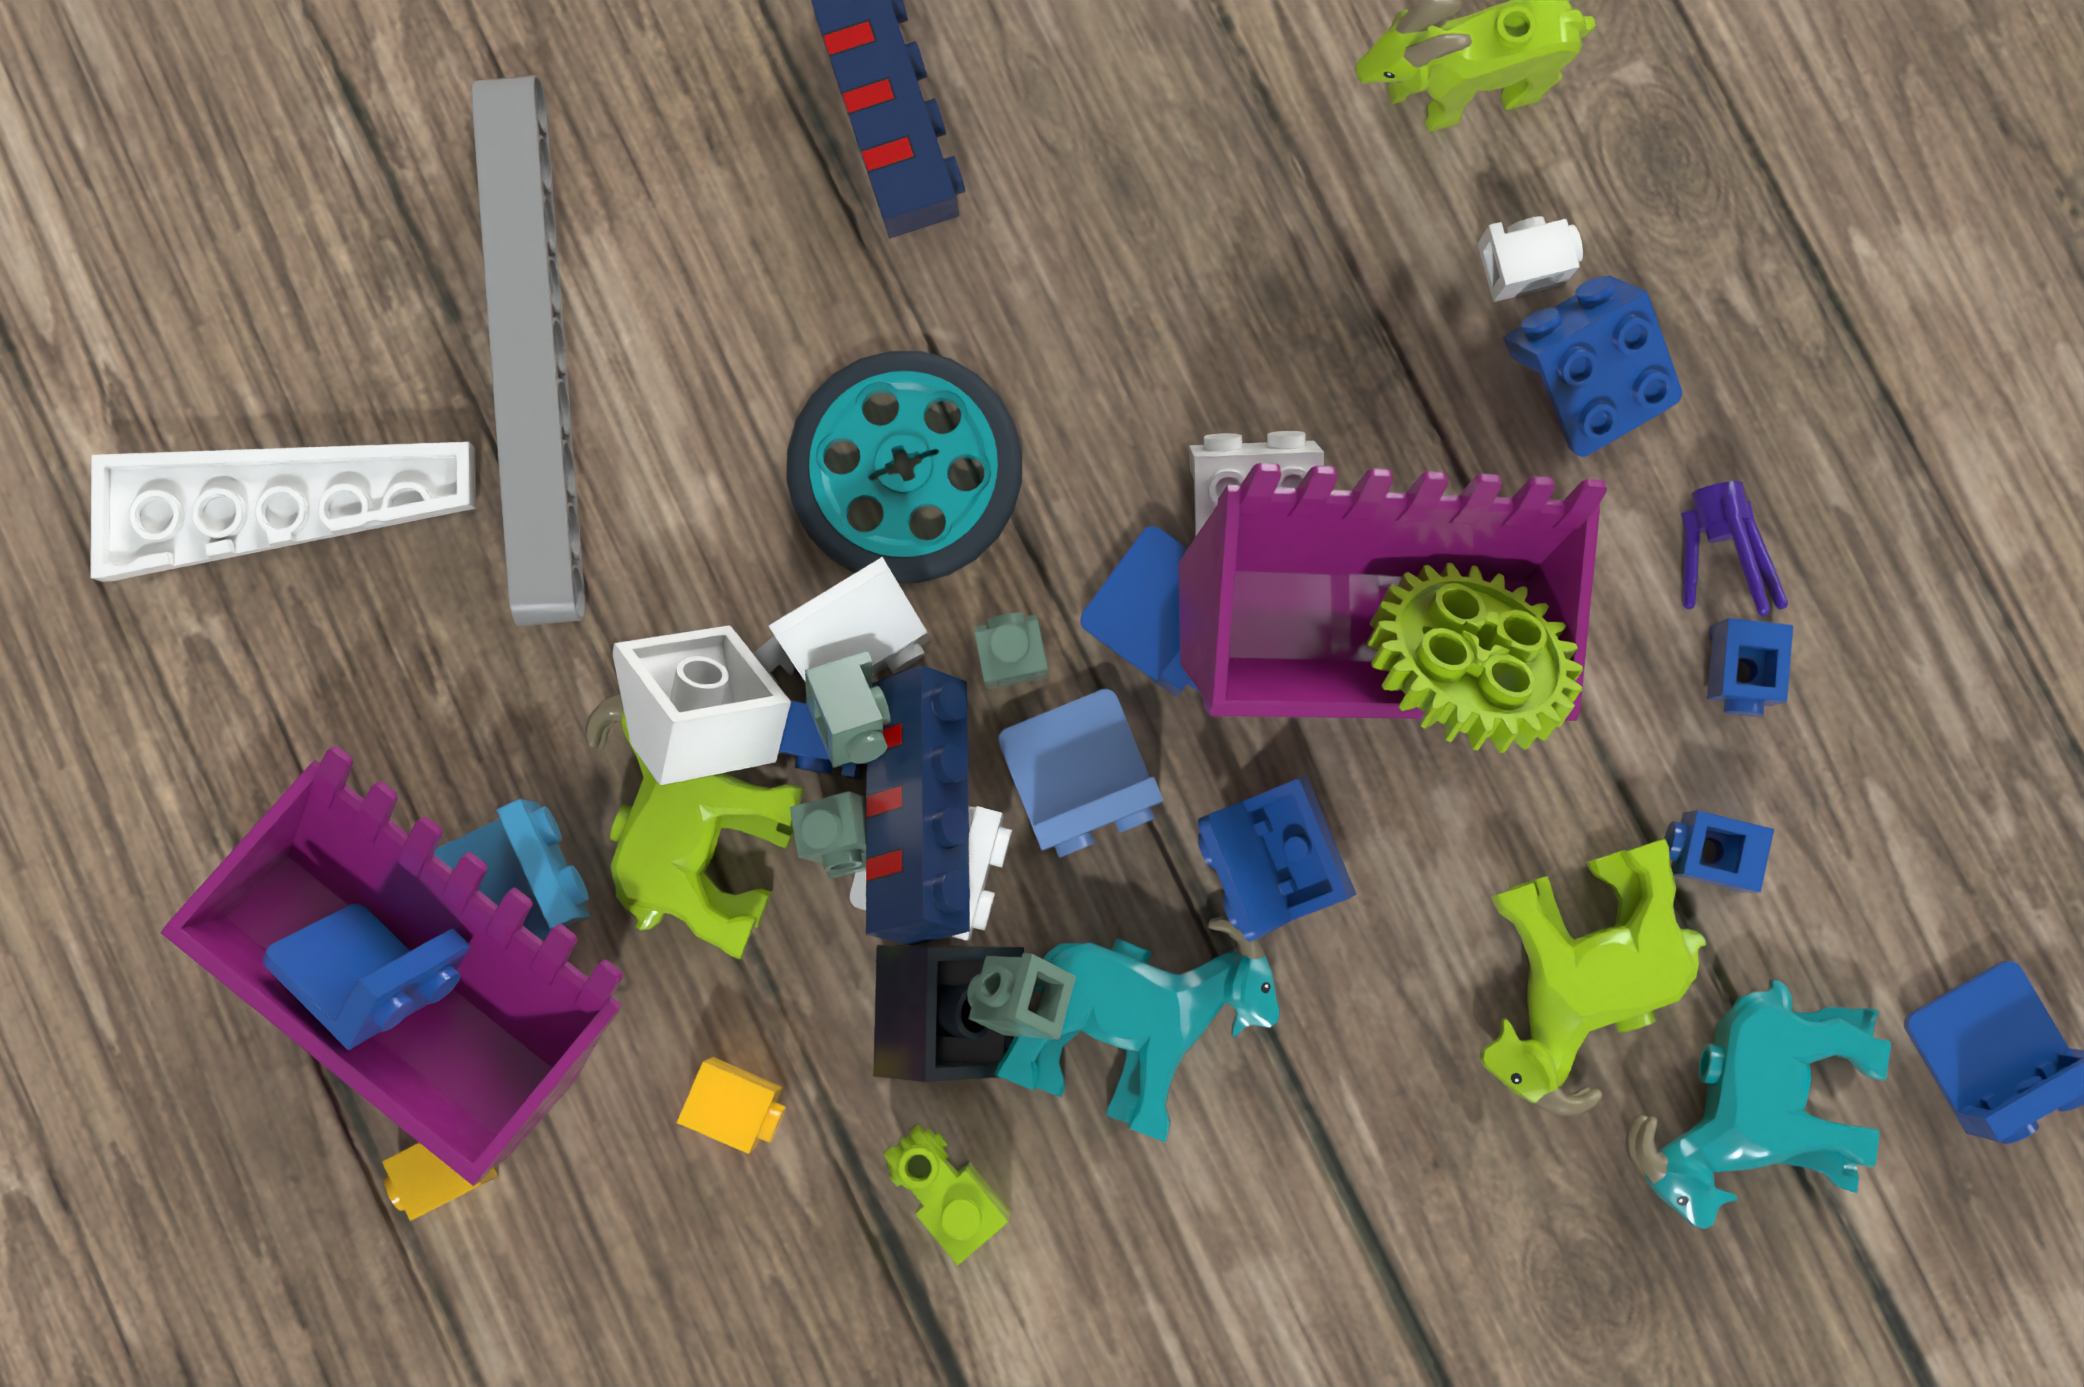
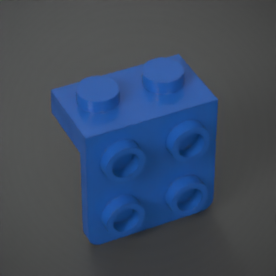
M1610 275L1586 281L1576 289V295L1554 308H1543L1529 314L1523 319L1521 327L1503 336L1510 357L1540 373L1568 448L1571 452L1581 457L1592 454L1676 405L1682 397V388L1647 291Z
M1150 526L1143 530L1083 611L1080 623L1087 633L1178 698L1187 684L1198 692L1197 687L1180 665L1179 561L1188 548L1162 529Z
M1307 775L1198 819L1200 830L1198 834L1199 848L1204 860L1211 868L1216 869L1225 891L1223 904L1230 923L1237 930H1241L1242 935L1249 942L1269 934L1292 920L1357 895Z
M351 904L271 944L263 956V964L347 1050H350L379 1032L392 1029L405 1017L429 1003L433 1004L440 1001L450 993L461 978L457 969L471 945L452 928L410 951L365 906Z
M2001 961L1914 1010L1905 1017L1904 1028L1966 1134L1997 1142L2001 1141L2003 1144H2010L2036 1132L2039 1129L2037 1120L2054 1110L2069 1111L2084 1105V1050L2068 1047L2023 969L2015 962Z

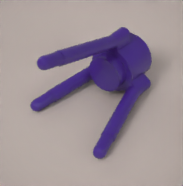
M1723 482L1692 492L1694 509L1681 513L1685 530L1684 608L1692 609L1696 604L1700 533L1706 532L1708 542L1710 543L1733 539L1750 595H1752L1756 611L1759 615L1765 616L1770 612L1761 575L1775 606L1778 609H1785L1788 606V600L1755 523L1751 501L1746 500L1743 482Z

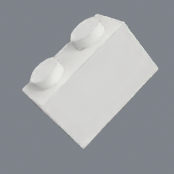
M883 557L769 625L774 636L804 681L805 670L865 651H868L872 660V676L886 667H889L894 674L921 659L925 655L921 646L931 641L928 632Z
M730 625L614 643L612 654L630 743L659 785L776 762L791 701Z

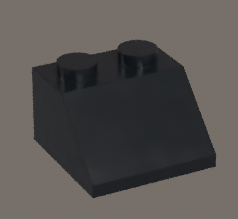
M877 945L873 1076L920 1082L1000 1078L994 1074L998 1063L1007 1052L1014 1036L1002 1035L968 1019L972 1007L968 1002L967 991L973 977L981 974L986 956L1022 957L1024 947Z

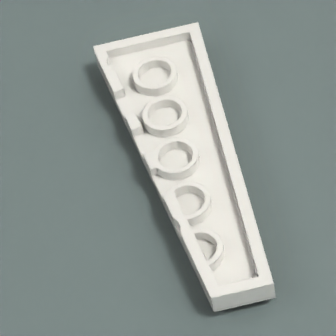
M470 442L92 455L91 578L101 582L115 581L476 509L475 446Z

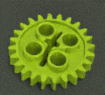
M1447 563L1440 575L1429 565L1423 566L1418 577L1409 572L1405 573L1398 586L1392 584L1389 587L1369 624L1374 630L1367 641V645L1378 650L1371 665L1379 670L1390 671L1382 684L1384 690H1402L1405 696L1399 708L1402 711L1415 707L1421 709L1424 714L1421 718L1420 726L1424 729L1432 726L1436 721L1444 724L1445 739L1448 742H1452L1459 732L1466 733L1472 749L1477 751L1486 738L1491 739L1499 753H1505L1513 740L1524 750L1529 749L1536 737L1546 741L1556 727L1560 728L1575 706L1573 702L1582 691V686L1575 681L1583 671V666L1570 660L1578 649L1577 645L1568 641L1558 640L1566 625L1563 622H1546L1543 618L1549 607L1546 603L1530 606L1525 602L1528 590L1526 587L1522 586L1511 593L1505 589V581L1502 574L1498 573L1492 582L1489 583L1483 581L1478 566L1474 565L1466 577H1461L1453 563Z

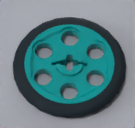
M887 351L860 358L833 373L810 396L795 421L788 445L786 482L794 512L808 537L831 560L853 573H857L883 557L898 583H921L948 576L970 564L999 538L1014 512L1021 488L1022 449L1015 422L1000 396L977 373L950 358L924 351ZM880 393L891 395L899 404L896 418L889 424L882 426L874 425L867 421L863 412L868 399ZM941 401L954 404L961 413V420L958 426L952 432L946 434H938L931 431L925 423V415L928 409L933 404ZM838 442L854 444L860 451L858 466L848 474L839 475L833 473L825 465L827 451ZM905 451L909 459L920 457L922 463L913 467L915 478L910 481L904 482L899 473L892 475L887 473V469L895 465L893 455L897 452ZM938 452L937 455L930 456L931 454ZM963 458L976 460L984 469L982 483L971 491L956 489L948 479L950 467L956 461ZM861 499L877 501L884 511L880 525L869 532H859L853 529L848 521V512L851 506ZM933 507L941 511L945 516V529L940 536L933 540H921L914 536L910 530L911 517L921 508Z

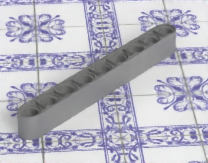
M537 75L479 80L472 83V110L510 609L513 620L518 627L581 621L585 615V592L545 94L542 83Z

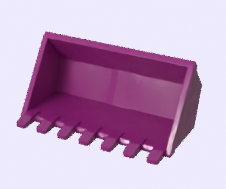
M1258 463L1252 467L1241 485H1227L1218 498L1217 506L1179 561L1180 665L1204 697L1203 707L1210 716L1421 719L1424 712L1418 707L1405 711L1399 708L1405 696L1402 690L1391 691L1383 689L1382 684L1390 671L1379 670L1371 665L1378 650L1367 645V641L1374 630L1369 624L1389 587L1392 584L1398 586L1403 575L1407 572L1418 577L1424 565L1431 566L1440 575L1447 563H1453L1461 577H1466L1473 565L1478 566L1483 581L1489 583L1492 582L1498 573L1502 574L1506 590L1513 593L1516 589L1524 586L1528 589L1525 599L1526 603L1530 606L1546 603L1549 606L1543 616L1546 622H1563L1566 625L1558 640L1568 641L1577 645L1578 649L1570 660L1583 666V671L1575 681L1583 688L1600 502L1607 492V487L1604 480L1586 479L1581 481L1564 500H1549L1555 490L1553 478L1532 477L1526 481L1512 498L1496 497L1502 487L1500 476L1480 474L1474 477L1460 495H1443L1448 485L1446 473L1427 471L1417 478L1406 493L1388 492L1394 481L1391 470L1369 469L1351 491L1333 490L1338 480L1336 467L1314 466L1307 472L1297 488L1277 487L1282 476L1279 464ZM1582 691L1573 702L1575 706L1565 721H1577L1581 708Z
M334 745L326 751L320 763L314 760L169 920L160 933L474 1186L485 1177L490 1169L510 1157L576 1081L601 1035L615 1019L622 1007V1004L612 996L621 982L623 974L609 961L602 960L595 967L589 978L568 962L578 941L574 933L564 925L557 924L549 932L544 942L523 926L533 905L530 898L517 888H512L505 894L499 906L478 890L488 869L481 859L473 853L467 852L460 858L454 870L434 855L443 834L442 829L428 817L423 816L415 823L409 834L390 820L398 799L397 793L384 782L378 781L371 786L365 799L346 785L353 765L352 757L339 746ZM351 904L365 906L410 951L452 928L471 945L457 969L461 978L450 993L440 1001L433 1004L429 1003L405 1017L392 1029L381 1031L350 1050H347L263 964V956L271 944Z

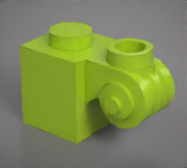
M916 1123L909 1129V1135L900 1137L899 1143L896 1146L891 1145L883 1152L887 1160L885 1165L891 1172L888 1176L897 1187L902 1184L906 1189L911 1190L921 1202L915 1215L958 1266L1009 1222L1010 1210L970 1161L958 1171L947 1161L949 1155L944 1148L948 1145V1142L939 1132L936 1134L932 1129H926L920 1123Z

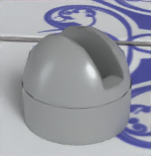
M774 635L753 652V655L779 687L782 684L772 673L778 665L791 677L793 676L796 667Z

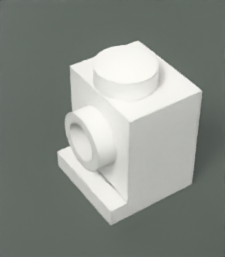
M1532 217L1507 228L1508 233L1506 234L1504 233L1502 222L1491 224L1477 243L1493 302L1565 285L1580 267L1579 262L1583 258V247L1579 231L1575 225H1568L1567 219L1545 223L1544 217Z

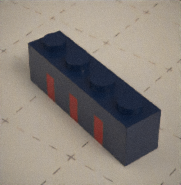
M810 0L889 239L958 217L959 211L956 195L966 192L955 156L943 159L937 138L946 135V130L936 99L924 101L918 84L919 80L927 78V73L917 42L904 43L898 25L908 21L903 0Z
M920 665L872 683V688L879 686L884 694L890 713V723L883 725V736L887 743V749L877 759L867 762L866 935L912 946L970 932L967 681Z

